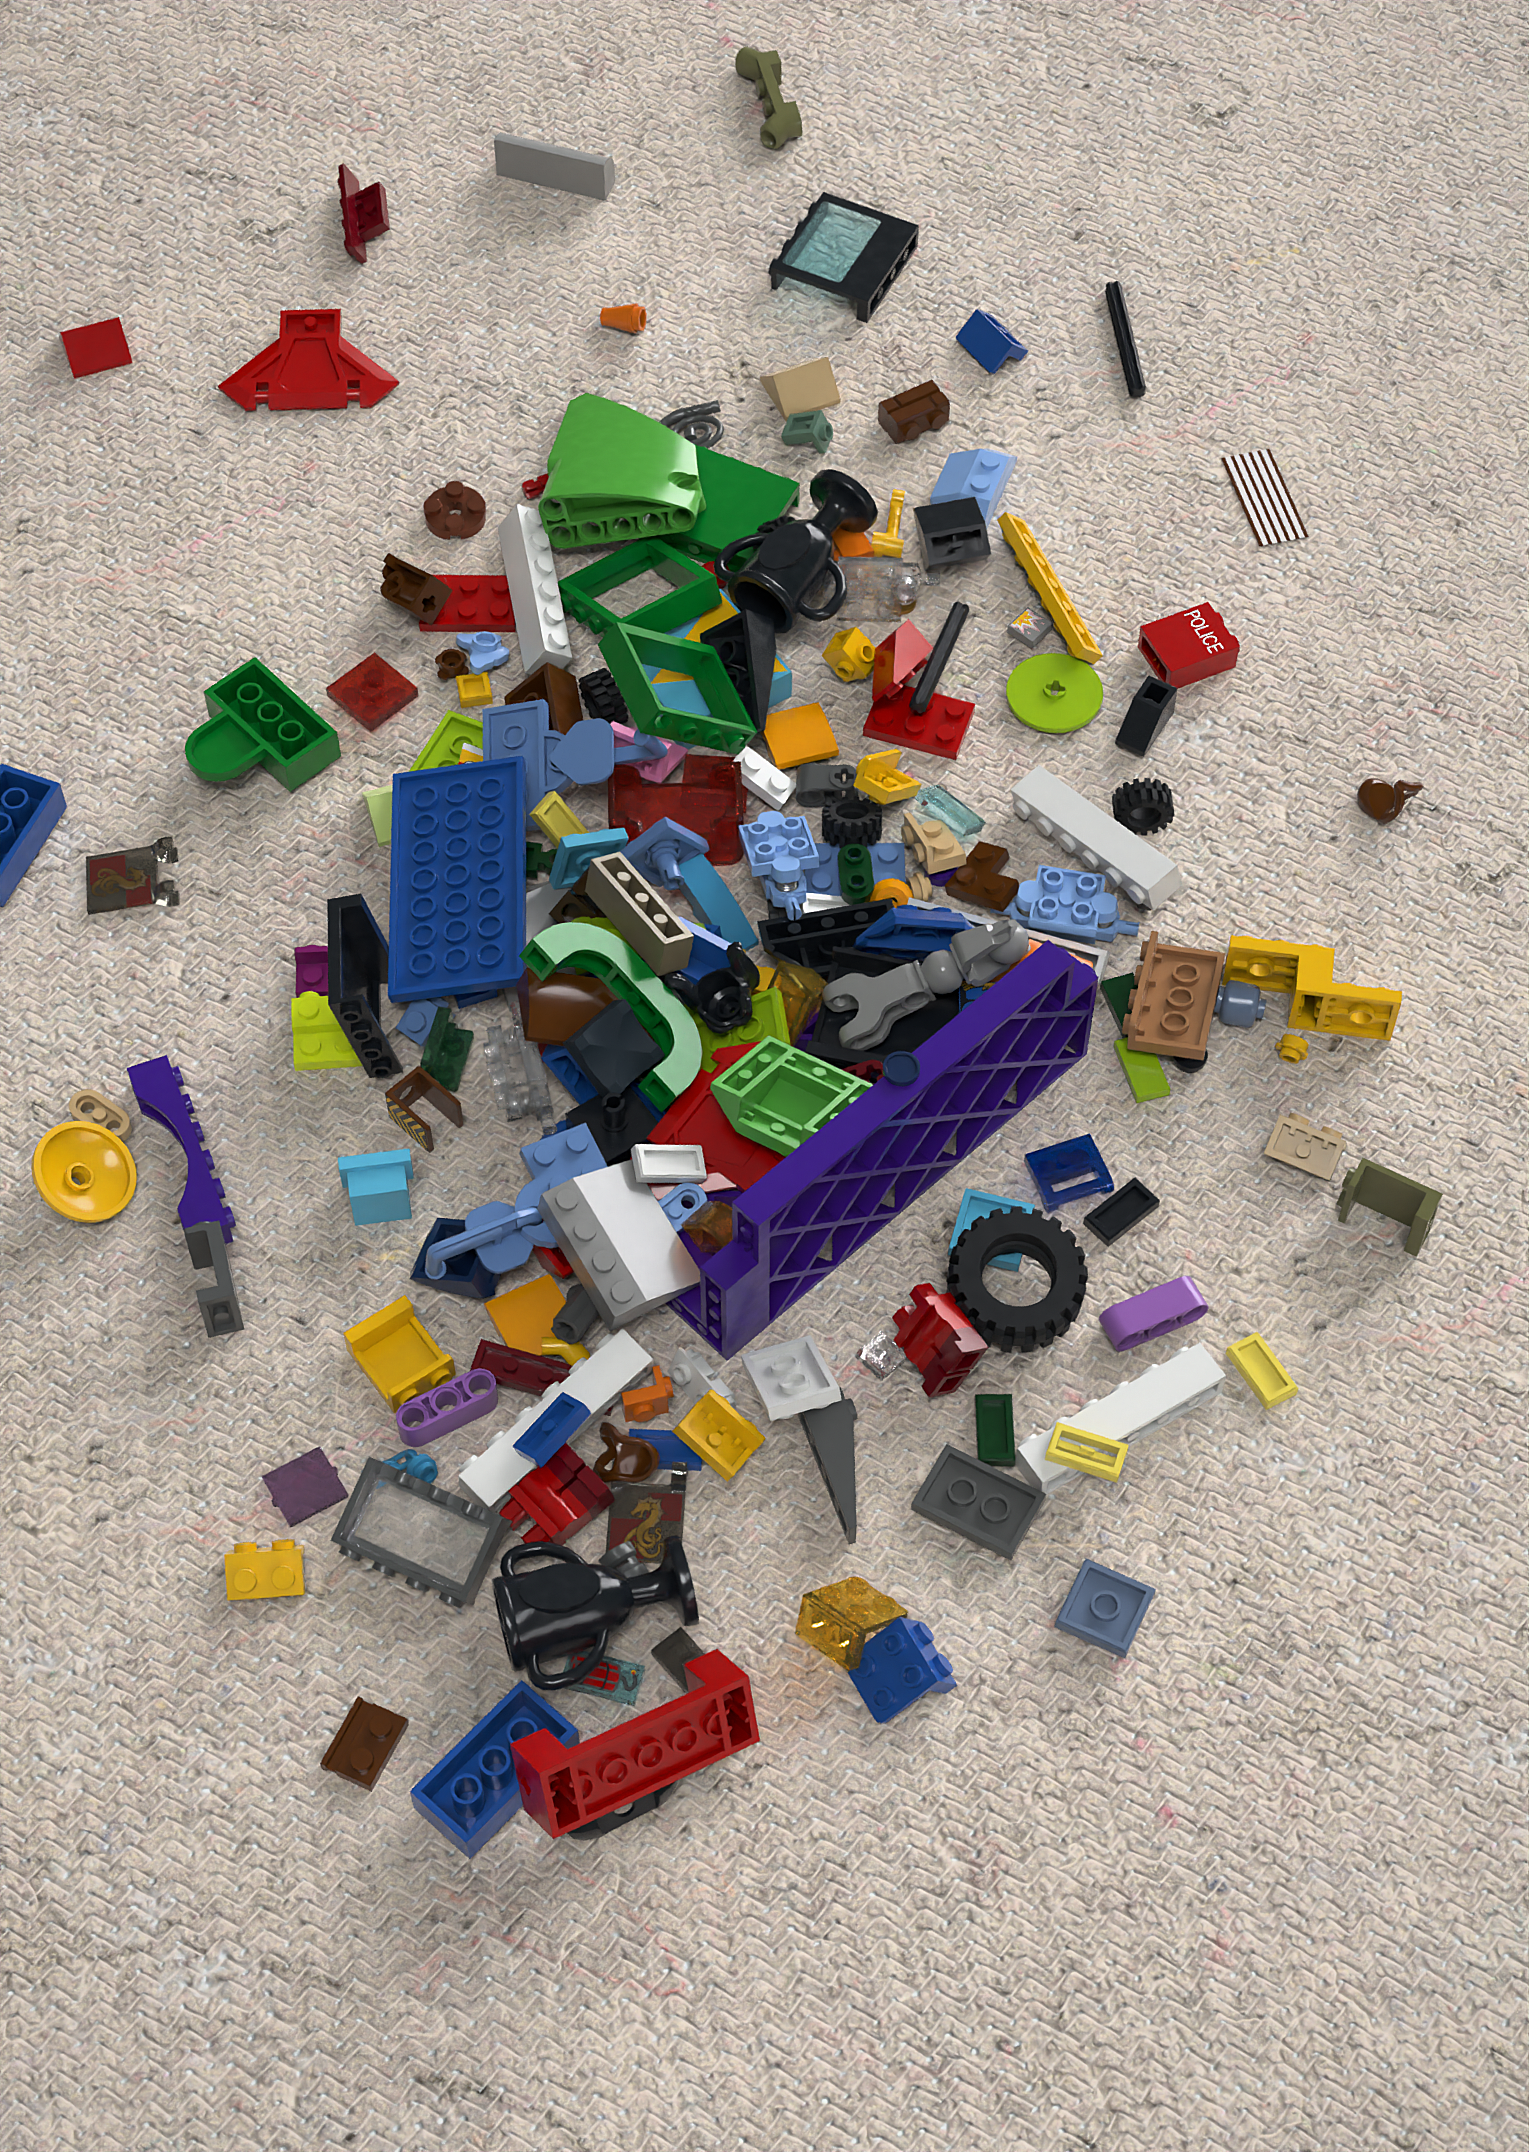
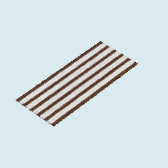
M1270 449L1221 458L1259 546L1309 537Z

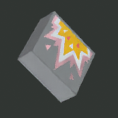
M1027 607L1008 625L1007 633L1032 649L1052 631L1053 623Z

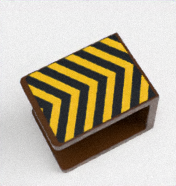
M417 1066L385 1092L389 1118L430 1153L434 1150L431 1128L409 1106L423 1096L458 1128L464 1125L461 1103L424 1069ZM412 1086L410 1092L403 1099H400L402 1093Z

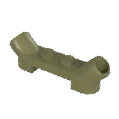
M746 46L737 53L735 68L738 74L755 80L758 97H763V112L765 116L769 115V118L760 127L762 143L768 148L779 149L788 138L802 136L801 115L796 101L784 103L778 87V85H781L782 63L777 50L760 52Z

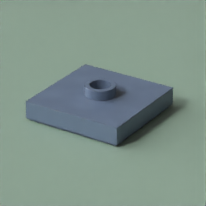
M1085 1558L1055 1621L1054 1627L1126 1658L1156 1589Z

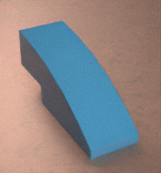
M703 853L678 865L685 881L682 886L679 885L678 889L693 906V915L703 924L720 926L722 939L731 944L734 941L741 942L742 948L746 951L757 946L758 939L726 884Z

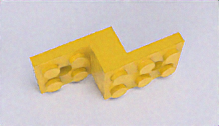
M1230 936L1222 985L1226 986L1228 981L1235 980L1257 985L1260 990L1290 994L1287 1028L1391 1041L1402 1001V991L1390 990L1385 987L1356 986L1352 983H1332L1335 948L1323 947L1317 944L1289 943L1285 940L1257 939L1251 936Z

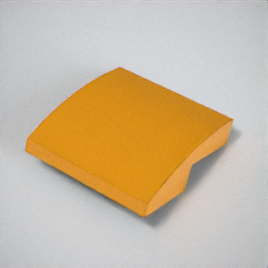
M818 702L767 714L765 730L760 733L767 744L768 756L778 770L839 755L835 737Z
M549 1273L484 1303V1307L505 1346L543 1356L542 1337H556L551 1330L554 1324L553 1319L565 1305L566 1300Z

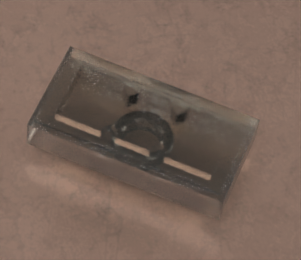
M680 1627L651 1649V1655L686 1694L689 1693L683 1664L705 1653Z

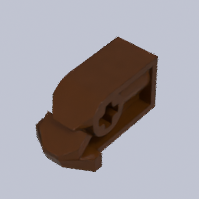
M388 553L383 561L386 565L382 569L385 581L380 587L381 595L405 613L432 625L453 590L433 575Z

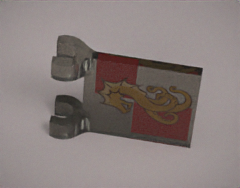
M160 838L151 846L87 856L86 891L88 914L149 904H158L166 907L180 905V893L178 890L175 891L174 880H166L158 884V862L175 863L178 861L177 847L174 848L173 838Z
M612 1458V1467H613L615 1458ZM672 1461L670 1485L611 1482V1493L615 1501L609 1505L606 1553L626 1541H631L637 1551L636 1558L640 1563L661 1564L663 1560V1540L667 1537L678 1535L682 1543L688 1478L687 1462Z

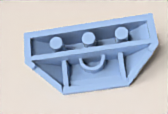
M988 448L950 453L930 496L931 505L975 497L987 529L1017 462V456Z

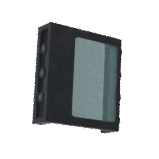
M823 192L816 202H812L805 219L798 222L792 238L785 241L781 254L778 258L772 260L768 271L771 276V289L777 291L785 277L794 279L857 302L856 320L868 323L917 249L919 225Z

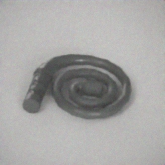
M718 400L679 408L662 418L659 422L666 427L675 424L672 430L676 433L686 425L691 424L684 431L685 439L695 445L706 448L715 445L721 439L724 432L721 421L713 416H707L712 413L721 412ZM703 422L711 423L717 428L716 434L711 439V426ZM696 430H704L705 434L697 439Z

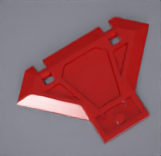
M341 309L280 310L279 338L219 384L218 389L245 411H256L257 403H268L269 410L347 408L348 401H360V408H371L397 387L400 382L341 336Z
M761 1041L717 1048L710 1057L712 1061L718 1064L712 1073L701 1068L692 1083L678 1097L647 1137V1140L653 1145H701L707 1179L703 1183L694 1184L700 1186L705 1193L735 1188L743 1193L786 1158L782 1154L737 1133L710 1089L711 1083ZM647 1183L657 1201L682 1184Z

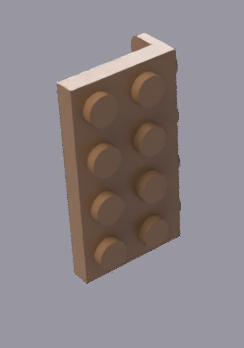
M1151 931L1149 942H1142L1140 961L1144 963L1143 965H1137L1135 971L1134 985H1137L1138 988L1137 990L1131 989L1128 1009L1132 1010V1013H1125L1122 1034L1128 1035L1127 1049L1204 1061L1226 953L1159 944V932Z

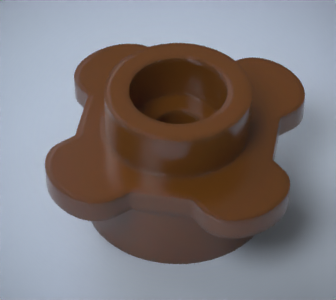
M447 649L435 658V663L439 666L438 678L448 680L449 678H456V676L468 675L469 668L465 666L466 654L457 649Z

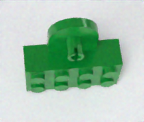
M256 657L203 691L208 714L212 719L194 730L185 744V755L189 768L196 776L204 780L214 782L230 780L259 762L290 792L341 757L337 731Z

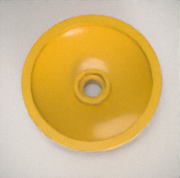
M70 1121L57 1125L41 1138L32 1156V1177L40 1196L54 1211L71 1220L85 1223L108 1220L122 1211L134 1194L137 1173L131 1153L119 1137L98 1124L86 1121ZM71 1177L77 1178L80 1181V1185L74 1183Z

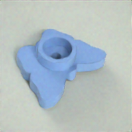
M481 631L475 634H457L456 644L461 648L469 650L470 668L476 675L492 669L493 665H501L508 661L509 658L508 648L501 646L502 638L500 635Z

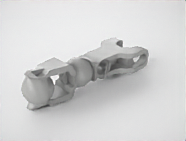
M1015 919L998 921L992 925L984 924L955 934L951 938L952 943L949 944L951 951H935L924 959L922 965H920L918 960H915L913 963L899 966L877 977L850 973L831 982L823 989L822 993L823 1000L828 1008L838 1013L855 1008L859 1009L856 1017L842 1026L839 1031L841 1046L860 1051L874 1047L885 1040L892 1024L897 1019L922 1008L931 1000H936L934 993L942 995L951 993L961 986L963 979L966 980L968 985L972 983L975 987L989 982L1008 970L1011 964L1021 960L1031 950L1027 931Z

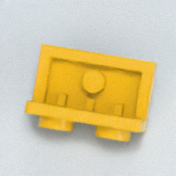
M892 749L867 755L861 759L856 768L857 777L853 786L867 793L871 801L886 805L887 803L917 796L922 784L896 769L902 752Z
M712 1389L695 1403L672 1431L726 1481H729L736 1474L749 1456L765 1441V1437L752 1422L743 1418L730 1406L727 1399L718 1395Z
M294 1539L272 1541V1547L257 1548V1542L234 1544V1550H229L224 1554L227 1601L304 1595V1545H295Z

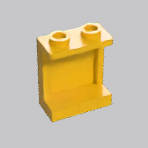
M405 1295L343 1333L347 1351L394 1414L404 1403L451 1381L452 1377L456 1375L453 1358L450 1354L444 1355L415 1317L413 1305Z

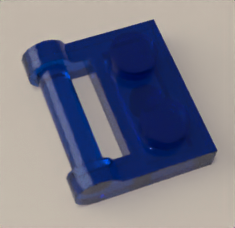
M1090 1133L1024 1155V1163L1040 1194L1042 1205L1047 1213L1058 1210L1059 1205L1099 1192L1104 1195L1114 1191L1112 1177ZM1093 1172L1096 1179L1056 1192L1052 1188V1185Z

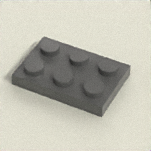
M946 1444L912 1501L911 1510L1012 1560L1046 1501L1047 1494Z

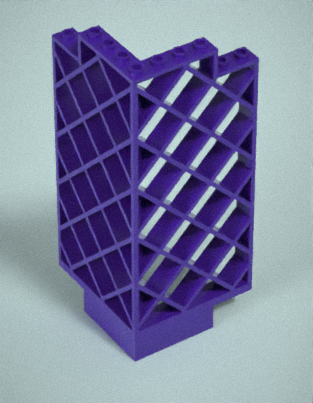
M1047 940L911 1053L916 1056L920 1063V1074L914 1083L908 1086H895L889 1083L883 1076L745 1192L723 1190L705 1193L707 1204L703 1214H707L706 1245L702 1247L684 1230L678 1234L700 1270V1285L665 1304L728 1361L1087 1055L1099 979L1092 967L1085 963L1082 964L1074 956L1071 957L1065 949L1058 948L1050 940ZM819 1011L789 1035L792 1047L803 1052L806 1051L808 1040H812ZM1065 1046L1070 1047L1075 1053L1064 1049ZM1016 1082V1103H1012L1004 1098ZM956 1132V1154L953 1155L943 1150ZM895 1183V1206L890 1207L882 1204L881 1202ZM688 1200L681 1202L682 1206L686 1209L693 1207V1204ZM715 1214L732 1215L733 1240L727 1245H714ZM832 1235V1260L829 1261L818 1257V1255Z

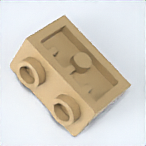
M911 812L904 814L905 826L901 827L902 840L905 846L912 848L916 863H921L929 875L966 864V853L943 819L927 821L919 825Z
M1290 1113L1288 1117L1280 1114L1264 1150V1155L1330 1182L1342 1152L1345 1151L1347 1146L1346 1141L1341 1139L1343 1134L1326 1126H1323L1321 1131L1308 1126L1310 1120L1294 1113Z

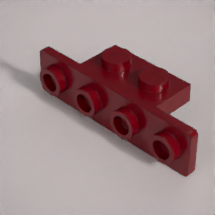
M343 163L338 166L339 178L337 182L341 189L339 202L343 210L341 223L345 230L344 247L350 256H355L363 264L367 262L365 242L390 230L386 189L378 181L360 190L358 179Z

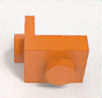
M660 1365L652 1367L653 1386L621 1393L625 1422L634 1420L636 1422H645L651 1420L656 1415L669 1413L668 1399L674 1397L670 1377L662 1376Z

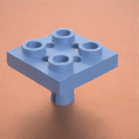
M664 817L654 823L651 828L638 838L628 843L619 852L625 856L644 879L659 887L664 886L666 890H675L685 882L678 865L700 853L705 854L710 848L705 838Z

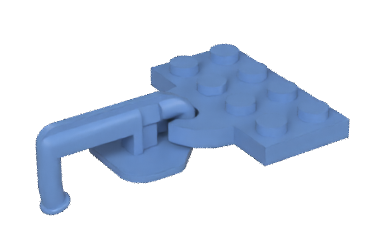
M544 699L482 709L483 761L522 755L525 760L526 832L541 829L529 814L548 792L556 791L559 794L568 788L573 781L578 785L601 783L611 776L616 765L661 759L668 753L666 746L656 736L640 733L639 729L635 731L633 737L636 745L614 748L613 728L606 720L600 718L579 721L572 726L566 735L556 730H549V707Z
M586 1123L520 1148L519 1154L532 1181L526 1184L517 1195L515 1207L494 1201L473 1209L466 1217L465 1232L432 1244L428 1248L425 1266L426 1275L435 1280L442 1278L446 1273V1264L443 1260L473 1248L482 1266L487 1271L502 1274L526 1264L534 1245L546 1248L559 1247L544 1220L542 1223L543 1218L537 1210L541 1194L574 1177L608 1167Z

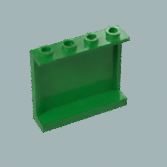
M695 445L699 480L706 508L701 513H698L695 525L690 530L657 535L655 537L688 558L704 564L715 561L719 553L729 543L757 533V528L763 525V523L784 516L790 505L798 507L800 503V483L760 467L741 462L733 457L714 452L706 447ZM752 546L735 554L727 564L730 571L736 573L756 549H753Z

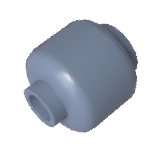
M1230 980L1225 987L1220 986L1214 1012L1219 1013V1019L1223 1023L1249 1028L1254 1024L1255 1018H1263L1267 999L1260 998L1261 990L1259 986Z

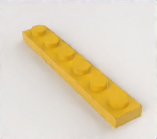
M1005 512L997 520L1003 530L1002 537L1013 547L1016 553L1014 555L1016 561L1025 568L1029 575L1027 578L1029 584L1038 591L1042 598L1040 600L1041 605L1052 615L1055 621L1053 623L1055 629L1067 641L1068 652L1075 658L1095 664L1103 655L1025 520Z

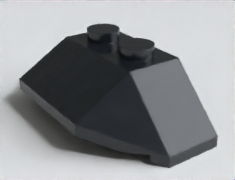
M889 898L803 913L798 920H796L794 915V920H790L788 916L757 921L764 951L806 980L829 976L832 965L833 946L841 948L853 947L856 938L891 908H894L892 899Z

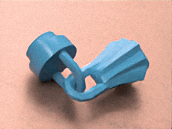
M412 1449L401 1451L390 1459L382 1461L401 1471L407 1467L406 1473L428 1483H432L438 1474L437 1464L429 1455H418ZM405 1456L406 1461L399 1464L397 1460ZM380 1480L376 1489L385 1486L387 1483Z

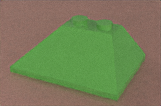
M768 1035L711 1083L710 1089L737 1133L787 1157L873 1084Z

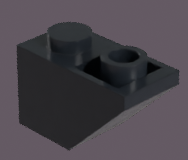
M1148 676L1131 702L1115 744L1144 757L1174 713L1178 688Z

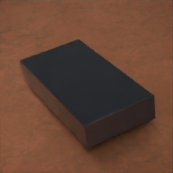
M1135 1177L1085 1216L1083 1224L1109 1247L1158 1208L1160 1200Z

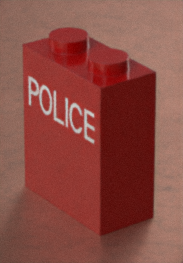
M1209 602L1140 626L1138 649L1158 679L1176 688L1187 686L1236 667L1237 656L1240 652L1238 639L1235 635L1229 633L1224 625L1221 614L1215 612Z

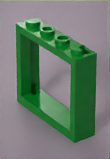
M655 536L644 537L558 581L563 612L570 614L579 624L583 623L595 635L598 634L602 638L616 622L664 634L722 603L716 576ZM650 568L680 587L623 618H619L592 599Z
M616 622L597 644L640 733L733 754H739L758 733L714 646ZM642 664L693 676L713 718L662 706Z

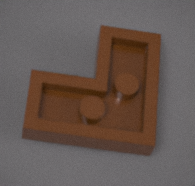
M979 841L966 857V864L959 866L944 887L947 895L1003 912L1015 897L1019 888L1017 879L998 874L1010 859L1008 850Z

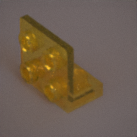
M853 1576L803 1594L795 1634L847 1671H851L860 1666L866 1634L889 1626L899 1617L907 1618L908 1610L897 1604L892 1597L884 1595L869 1585L865 1579Z

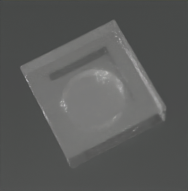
M883 1331L863 1345L855 1355L880 1381H883L899 1368L907 1358L904 1351Z

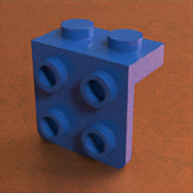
M903 1617L897 1618L844 1660V1667L878 1723L885 1724L928 1691L947 1694L957 1686L951 1675L953 1668L944 1655L937 1652L932 1643L934 1640L932 1632L921 1621Z

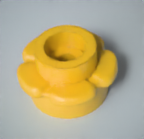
M1284 1034L1281 1041L1275 1044V1048L1280 1052L1279 1057L1286 1062L1297 1064L1299 1060H1305L1308 1056L1307 1049L1309 1044L1298 1036Z

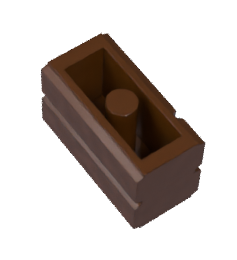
M929 380L880 402L878 405V421L885 432H888L889 437L895 444L906 439L914 440L920 433L931 428H941L949 421L950 402L942 391L940 392L935 382Z

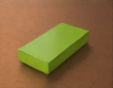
M1128 1037L1115 1040L1114 1050L1136 1103L1169 1096L1170 1086L1156 1053L1127 1049Z

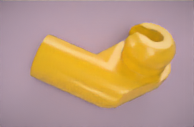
M542 1337V1355H561L571 1366L583 1357L587 1360L591 1357L580 1341L568 1344L562 1339H557V1337Z

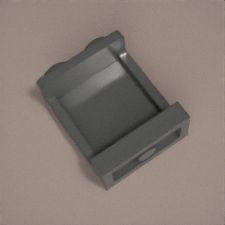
M203 1221L196 1223L192 1227L185 1228L184 1235L194 1269L198 1270L214 1266L218 1286L196 1290L208 1338L244 1330L232 1268L220 1221Z

